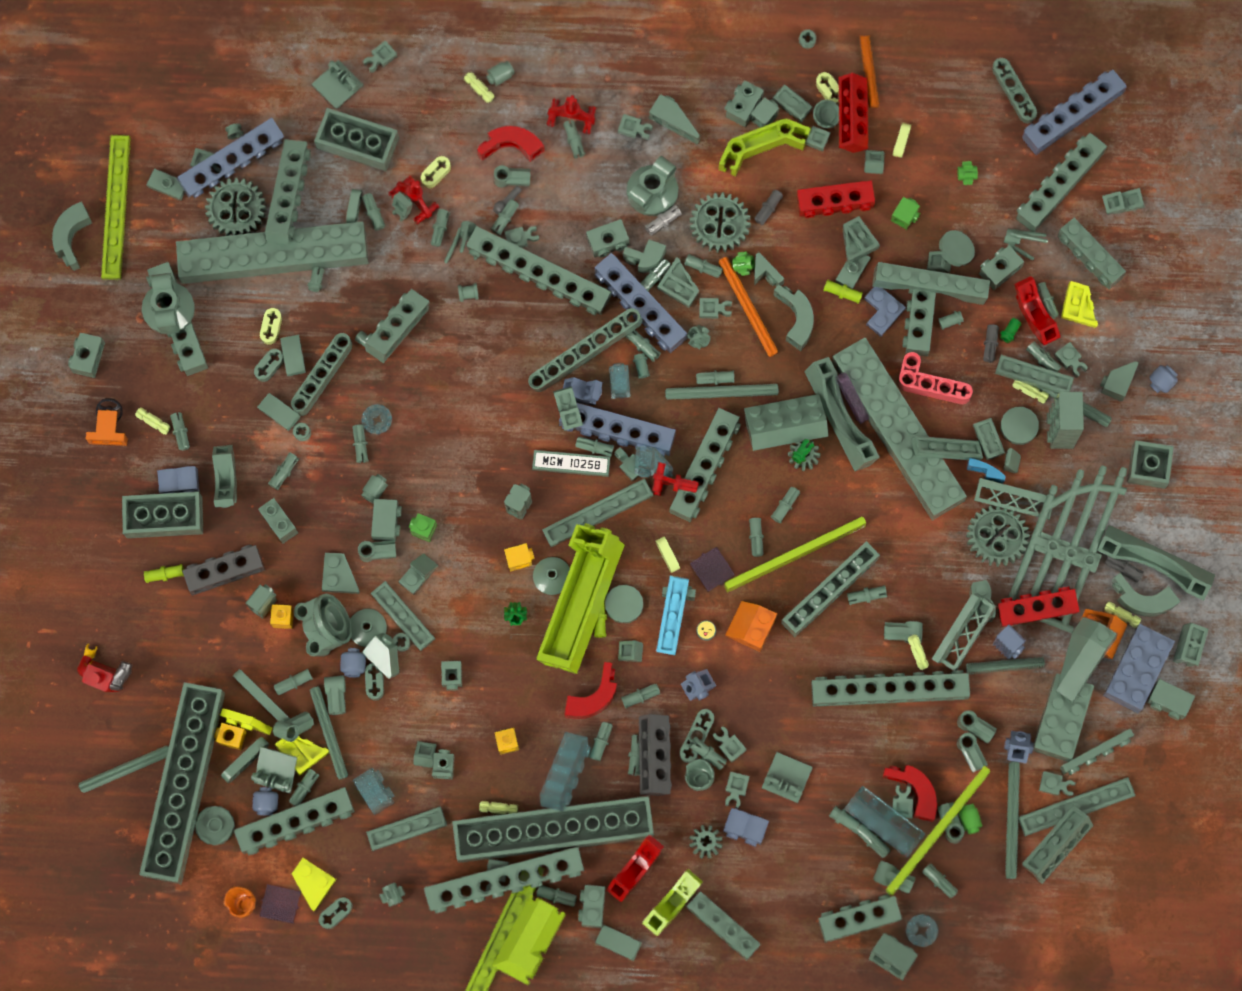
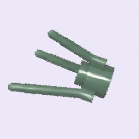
M469 221L461 223V228L457 230V234L445 258V263H448L460 237L462 238L460 253L463 252L466 240L470 239L476 228L475 223Z
M1008 228L1004 243H1007L1008 246L1010 245L1013 250L1023 256L1034 260L1033 256L1016 247L1015 244L1019 245L1021 238L1048 243V240L1039 238L1046 237L1045 233Z

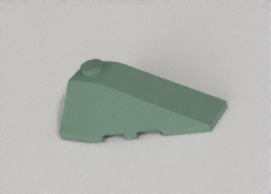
M1083 617L1072 632L1056 692L1073 702L1115 642L1117 633L1100 622Z

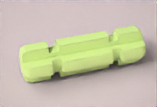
M472 72L466 74L464 80L471 84L470 87L479 96L482 95V99L485 102H491L495 97L494 94L488 91V88L479 79H476Z
M1016 380L1013 383L1014 388L1017 390L1021 389V392L1034 399L1037 398V401L1045 403L1049 397L1048 393L1041 392L1035 386Z
M139 408L135 414L137 418L143 420L156 430L158 429L163 434H167L171 428L169 424L162 422L161 419L150 412L148 413L143 408Z
M1108 602L1104 608L1106 613L1116 615L1125 623L1129 622V625L1134 628L1141 622L1140 617L1132 616V613L1119 606L1116 607L1112 602Z
M916 634L909 636L908 642L911 645L917 666L920 670L928 668L929 663L926 660L923 647L920 645L919 637Z
M480 802L479 809L481 812L488 813L490 811L491 813L503 815L506 813H518V806L514 804L509 806L505 803Z

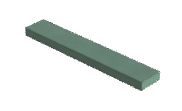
M644 478L542 529L552 548L571 538L576 524L584 526V523L595 526L653 497V493Z
M1127 777L1020 816L1018 820L1024 836H1028L1057 825L1073 805L1085 814L1136 795Z

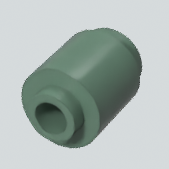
M502 61L487 70L486 78L491 85L498 86L512 78L511 75L515 74L508 61Z
M379 474L376 476L372 475L362 489L363 493L361 496L374 504V499H379L388 485L385 483L387 480Z

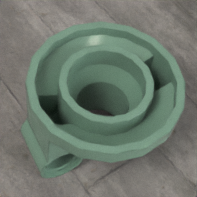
M660 156L653 165L644 166L636 170L627 182L626 194L630 205L637 212L648 216H657L672 208L678 198V184L675 178L677 167L663 156ZM656 179L660 182V185L656 189H648L644 183L646 180Z
M171 273L151 275L152 289L147 292L142 302V314L145 322L152 330L161 334H174L182 331L190 324L194 317L195 304L192 295L185 287L174 282ZM172 297V303L169 307L160 308L157 306L162 298Z
M326 593L307 603H298L295 606L294 615L298 620L303 621V630L309 639L306 644V651L310 656H327L331 650L349 642L351 639L352 626L348 613L341 602L333 595Z

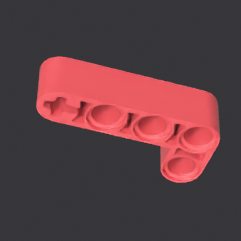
M915 352L905 355L898 380L901 390L958 404H966L970 401L973 389L969 384L918 372L921 363L920 356ZM914 360L916 365L909 366L906 361ZM908 377L912 380V383L905 384L902 379ZM928 382L931 387L923 388L921 383ZM946 386L950 391L944 393L940 390V387ZM962 391H965V397L961 396Z

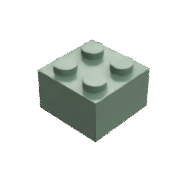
M1135 440L1131 449L1127 483L1165 489L1170 480L1174 446Z

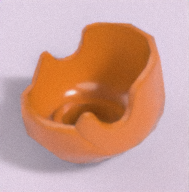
M236 886L230 888L225 894L224 905L228 908L231 915L244 918L249 916L255 909L256 899L249 889Z

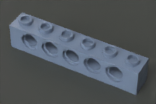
M1114 70L1108 73L1105 71L1098 77L1096 82H1089L1084 86L1082 92L1079 94L1076 92L1068 99L1069 101L1065 104H1058L1051 114L1046 113L1039 119L1038 123L1035 125L1032 123L1027 126L1022 139L1035 155L1039 154L1121 96L1126 90V84ZM1098 88H1105L1107 92L1103 93ZM1084 98L1091 99L1092 103L1085 102ZM1074 108L1078 113H1071L1069 109ZM1060 119L1063 123L1057 124L1054 120ZM1045 129L1048 131V134L1044 135L1039 130Z
M270 118L178 176L177 181L188 197L193 196L196 198L204 193L202 189L209 186L212 188L220 183L218 179L225 176V178L233 175L235 168L239 166L244 168L250 164V159L254 156L258 159L267 153L265 150L270 146L273 149L279 146L284 135L273 118ZM265 135L268 142L266 144L259 143L258 136ZM242 146H251L252 153L245 154L242 151ZM228 155H234L236 157V163L229 164L226 160V157ZM212 165H218L221 168V172L219 174L212 173ZM196 175H203L205 182L198 184L195 181Z
M612 253L595 266L596 279L608 286L607 290L611 291L613 297L617 296L621 300L620 304L625 310L634 308L641 314L642 324L646 327L645 331L649 336H655L658 340V345L664 351L668 350L669 353H672L687 340L685 330ZM616 274L619 276V279L613 281L609 277ZM624 288H630L632 292L629 294H624L622 290ZM637 301H642L645 305L643 307H636L634 304ZM633 314L632 316L636 321L638 316ZM653 314L657 316V319L650 321L647 317ZM667 328L670 332L664 335L660 333V330Z
M577 403L580 416L585 418L582 426L566 430L570 432L573 430L580 431V434L588 437L595 435L602 441H617L618 445L625 447L628 445L635 446V449L643 452L650 450L655 455L662 457L670 455L675 438V429ZM560 417V419H559V426H562V429L564 430V427H563V424H562V421H561V417ZM596 421H601L604 424L601 428L593 426ZM614 426H619L622 428V431L619 433L612 432V428ZM633 431H638L640 433V436L638 438H632L630 436V433ZM651 436H656L659 440L656 443H651L648 439Z

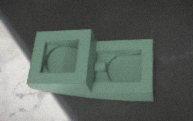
M1140 188L1102 196L1107 214L1122 213L1145 207Z
M299 335L280 338L287 377L306 373Z
M572 386L553 391L564 430L582 426L583 423Z
M270 393L257 407L287 431L301 417Z
M603 925L595 942L634 961L642 944Z

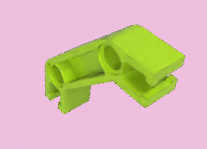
M782 119L735 137L726 146L719 162V170L726 171L725 164L730 158L736 161L735 166H730L731 175L736 176L744 159L783 144L803 151L806 140L794 137L793 134L797 133L808 139L811 128L789 119ZM787 128L790 132L785 134L781 132V129ZM739 147L741 151L734 152L732 148Z

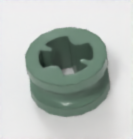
M811 30L801 32L799 38L800 45L806 49L812 48L816 43L815 33ZM806 36H810L811 40H809V43L805 42L804 38Z
M232 124L225 128L228 133V139H237L244 135L241 130V124Z
M298 423L293 428V434L297 440L306 441L311 436V430L307 424ZM300 428L303 430L307 429V431H305L306 434L304 436H302L301 434L297 435V433H299L298 430Z
M404 633L396 634L393 637V642L396 645L399 638L402 640L403 638L406 639L404 642L405 646H397V651L404 652L410 647L409 637Z

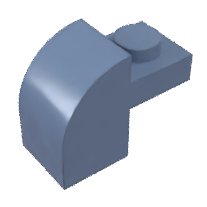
M573 377L565 379L563 389L572 386L577 403L596 405V401L599 400L602 394L601 387L603 382L597 380L586 382Z

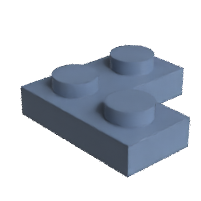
M874 287L864 299L878 310L867 322V326L880 337L906 309L893 296L879 287Z

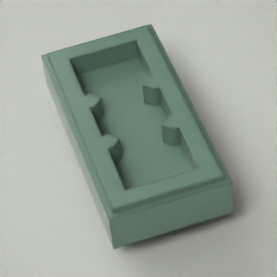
M785 84L772 98L774 102L800 122L813 109V106Z
M156 169L153 170L146 184L148 188L180 201L185 193L176 177Z
M865 255L850 264L846 261L835 282L840 285L846 284L848 288L853 289L871 257Z
M992 418L973 424L986 460L1005 454Z

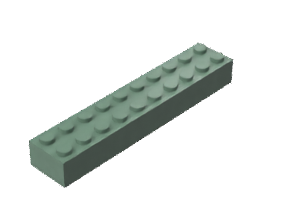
M363 221L295 229L294 237L290 238L289 245L267 242L265 232L176 241L178 277L182 284L309 271L313 267L327 269L369 264L366 229Z
M863 338L832 357V364L931 520L933 521L965 502L967 496L943 458L915 456L911 439L914 436H929L867 339Z
M185 682L183 684L139 875L142 877L182 885L215 741V732L219 724L225 692L221 689Z
M649 796L453 821L458 863L644 840L649 834L654 838Z

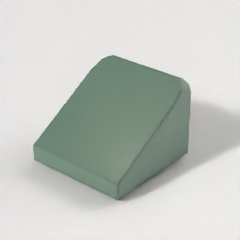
M866 150L865 173L883 174L884 151Z
M942 251L929 252L927 270L950 273L951 264L943 258Z
M1009 448L1006 453L1003 469L1007 472L1017 473L1021 455L1012 448Z
M619 641V661L642 662L643 643L639 641Z
M418 741L414 753V765L432 768L437 744Z

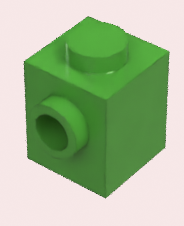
M903 197L892 214L891 221L907 230L912 222L916 223L920 213L918 211L920 206L914 199Z
M418 513L416 518L413 517L409 524L411 534L430 543L437 527L436 520Z

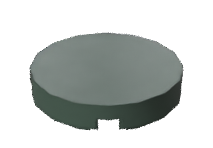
M951 230L946 232L939 241V250L942 251L943 258L951 265L957 267L965 266L974 257L975 249L972 241L960 231Z
M1014 407L1003 415L1000 423L1003 437L1011 443L1024 445L1031 442L1039 430V421L1030 409Z
M619 585L611 589L607 594L605 600L606 612L615 622L631 623L642 613L643 598L634 587Z
M211 806L200 812L196 818L195 829L202 841L216 846L224 844L231 838L234 833L235 822L228 810L220 806Z

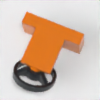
M105 398L97 404L96 432H86V440L89 444L127 446L128 438L124 433H116V423L123 414V408L117 400ZM105 401H111L117 404V406L104 407L101 405V403ZM120 409V416L117 419L118 412L116 410Z

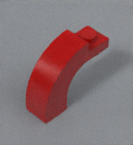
M503 126L491 130L487 133L489 141L482 142L477 149L478 157L482 161L505 147L518 149L529 162L545 152L543 143L536 135L529 130L517 126Z
M1029 276L1015 283L1017 292L1015 296L1018 305L1037 339L1045 346L1061 338L1057 323L1048 314L1041 302L1034 278Z
M604 662L601 685L594 694L588 697L567 696L565 718H590L608 707L617 690V683L610 682V680H614L616 670L612 669V663Z
M909 765L905 766L904 772H901V768L895 766L885 768L882 778L906 785L908 783L911 784V789L914 791L917 801L914 818L933 822L937 810V797L930 780L921 771Z
M649 834L606 890L622 902L659 857L664 846Z

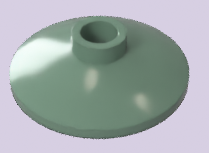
M548 557L541 560L533 572V581L538 590L547 595L560 594L570 570L568 564L557 557ZM549 572H555V577L550 578L548 576Z
M360 610L350 619L352 626L351 639L359 646L366 647L376 635L386 634V621L376 610ZM366 623L370 624V628L368 630L363 629V626Z

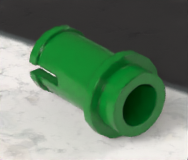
M1011 318L1005 330L1000 333L1001 340L1006 343L1014 341V335L1022 323L1015 318Z
M804 439L799 448L792 453V459L798 464L805 462L806 456L814 448L812 442L807 446L810 442L808 439Z

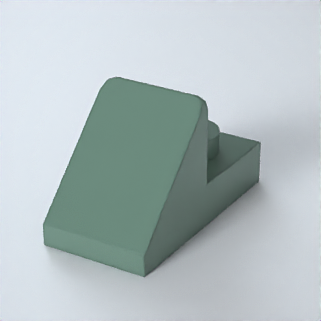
M758 252L755 259L754 285L766 276V280L771 286L775 285L777 287L778 284L782 286L784 284V277Z
M424 553L410 563V569L399 580V584L413 595L438 567Z

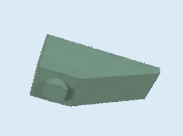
M660 94L649 112V119L698 145L700 135L672 97Z

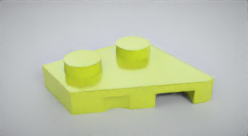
M1073 281L1069 282L1061 315L1062 319L1093 328L1098 326L1093 312L1094 305L1090 299L1089 286Z
M222 708L220 716L227 719L226 723L233 726L240 724L244 729L250 731L254 729L268 735L271 734L273 729L251 716Z
M299 736L293 742L281 739L275 744L279 752L297 757L295 771L299 776L329 754L328 749L321 748L309 740L301 739Z
M305 858L301 859L292 873L310 908L315 912L336 879Z

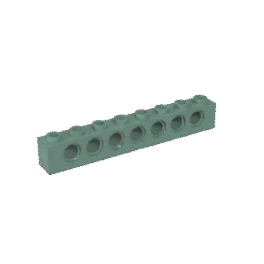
M478 226L474 229L466 245L470 255L476 258L481 256L490 265L495 266L497 264L502 266L503 271L509 274L514 272L520 275L519 278L528 283L529 281L536 283L535 286L541 290L546 291V289L553 291L552 294L560 299L565 297L570 300L569 303L576 307L581 305L587 308L586 311L593 315L597 313L602 315L612 296L611 291ZM491 244L493 248L491 251L486 252L483 250L484 245ZM507 252L510 256L508 259L502 260L499 258L500 254ZM520 260L526 262V266L523 268H518L516 264ZM540 268L543 270V274L535 276L533 271ZM558 277L560 281L558 284H551L550 279ZM569 285L577 287L573 293L568 292L566 289ZM586 293L594 295L591 301L583 299Z
M961 670L952 671V674H944L943 671L932 672V675L916 672L913 673V676H905V673L893 674V677H886L885 674H876L874 678H866V675H856L854 679H847L846 676H836L832 680H827V677H816L811 683L813 707L968 700L970 697L969 674L963 673ZM944 682H952L954 688L947 690L944 687ZM912 683L915 690L909 692L905 689L904 685ZM924 683H933L934 690H926ZM893 684L895 691L892 693L887 692L885 685ZM852 685L856 688L857 692L849 694L846 691V687ZM873 685L876 688V692L868 693L865 687ZM833 686L836 688L837 693L829 695L826 689Z
M579 847L428 886L424 890L429 910H435L436 914L447 911L446 907L454 905V908L466 906L465 902L469 900L477 903L485 901V896L492 895L493 898L504 896V891L512 890V893L523 891V886L531 885V888L542 886V881L550 879V883L561 881V876L569 874L570 878L581 875L580 871L584 870ZM559 860H565L568 863L566 871L558 870L557 863ZM540 865L548 867L549 873L546 876L539 875L538 868ZM521 870L529 872L530 877L525 882L519 879V872ZM502 875H507L510 878V884L506 887L500 884L499 880ZM483 880H488L491 883V889L487 892L483 891L480 887ZM464 885H468L472 889V893L468 897L464 896L461 892ZM445 890H449L453 894V898L449 902L444 901L442 898Z

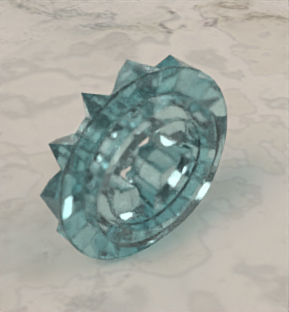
M372 405L363 412L362 424L369 433L379 435L386 432L391 426L392 415L385 406ZM380 414V419L384 423L378 422L374 426V420L372 418H377V416H379Z
M917 915L908 922L906 934L908 940L914 945L925 947L931 945L936 940L938 927L931 917ZM918 925L922 928L929 926L925 931L927 938L922 934L914 935L919 930Z

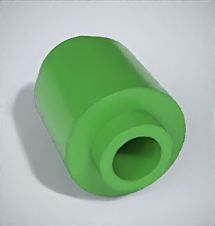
M974 804L963 806L958 814L964 832L968 831V834L979 832L982 823L978 809L975 808Z

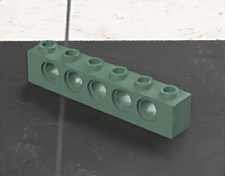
M1089 133L1086 137L1082 136L1076 143L1078 146L1075 150L1070 149L1064 158L1066 160L1062 164L1059 162L1054 167V173L1051 177L1046 176L1041 182L1042 187L1039 190L1035 189L1030 194V200L1027 204L1022 203L1017 209L1018 215L1016 219L1031 232L1037 230L1105 153L1107 145L1093 134ZM1080 152L1087 153L1088 157H1082ZM1073 165L1077 170L1071 171L1068 166ZM1056 179H1062L1065 183L1058 184ZM1049 192L1053 197L1047 198L1044 193ZM1032 206H1039L1041 210L1034 211Z
M286 139L284 141L265 229L266 241L269 243L289 245L290 238L294 237L295 227L293 224L298 219V211L296 209L297 206L300 207L301 205L300 191L304 190L303 176L307 175L308 170L306 161H310L311 150L308 149L307 142Z
M169 262L147 269L149 276L146 278L150 287H152L151 275L171 273L174 282L177 283ZM172 297L162 298L158 302L161 308L169 307L166 306V302L172 300ZM192 322L180 332L167 334L168 338L172 337L174 343L171 344L174 354L179 355L180 360L177 363L181 372L184 371L189 376L208 369ZM180 334H187L183 340L178 339ZM187 350H192L193 353L191 356H184V353Z
M718 408L684 478L692 481L701 479L703 485L698 486L696 493L678 490L670 507L671 514L688 522H691L692 518H697L700 511L698 506L701 501H705L709 492L706 489L709 484L712 485L717 476L714 473L717 467L721 468L725 460L722 456L725 450H730L733 443L731 438L733 434L737 435L741 424H739L740 417ZM719 429H725L727 430L728 434L725 436H720L717 433V431ZM713 445H716L719 447L720 450L716 453H713L709 450V448ZM708 462L712 467L705 470L701 467V464ZM687 496H693L695 498V501L693 503H687L685 501V498Z
M866 541L785 616L781 624L796 637L877 562L880 555Z
M344 787L235 829L234 832L241 852L250 856L258 853L262 847L271 848L278 845L277 842L280 840L289 841L296 838V834L301 832L303 834L313 832L315 830L314 827L322 825V827L333 824L332 820L340 818V820L347 819L352 816L351 813L355 812L348 791ZM336 804V812L328 813V806ZM312 811H318V818L313 821L310 820L309 814ZM299 818V826L296 828L291 827V820ZM275 825H281L282 827L278 835L272 833V828ZM257 832H262L263 839L255 842L254 835Z

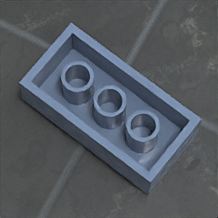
M1139 624L1103 696L1139 713L1175 641Z

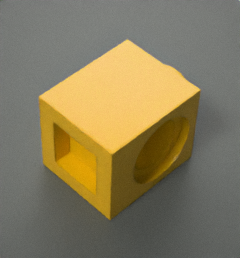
M527 543L504 549L510 572L532 566L531 560L535 558L532 548L528 549Z
M272 605L270 621L272 627L293 629L294 609L292 606Z
M221 723V726L217 727L215 732L216 742L219 745L237 750L242 749L246 736L245 729ZM234 732V738L226 741V733Z
M514 728L494 732L500 755L519 750Z

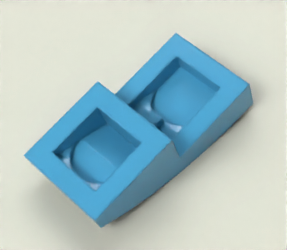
M969 458L967 470L985 473L984 479L1001 484L1004 483L1006 476L998 469L985 462Z

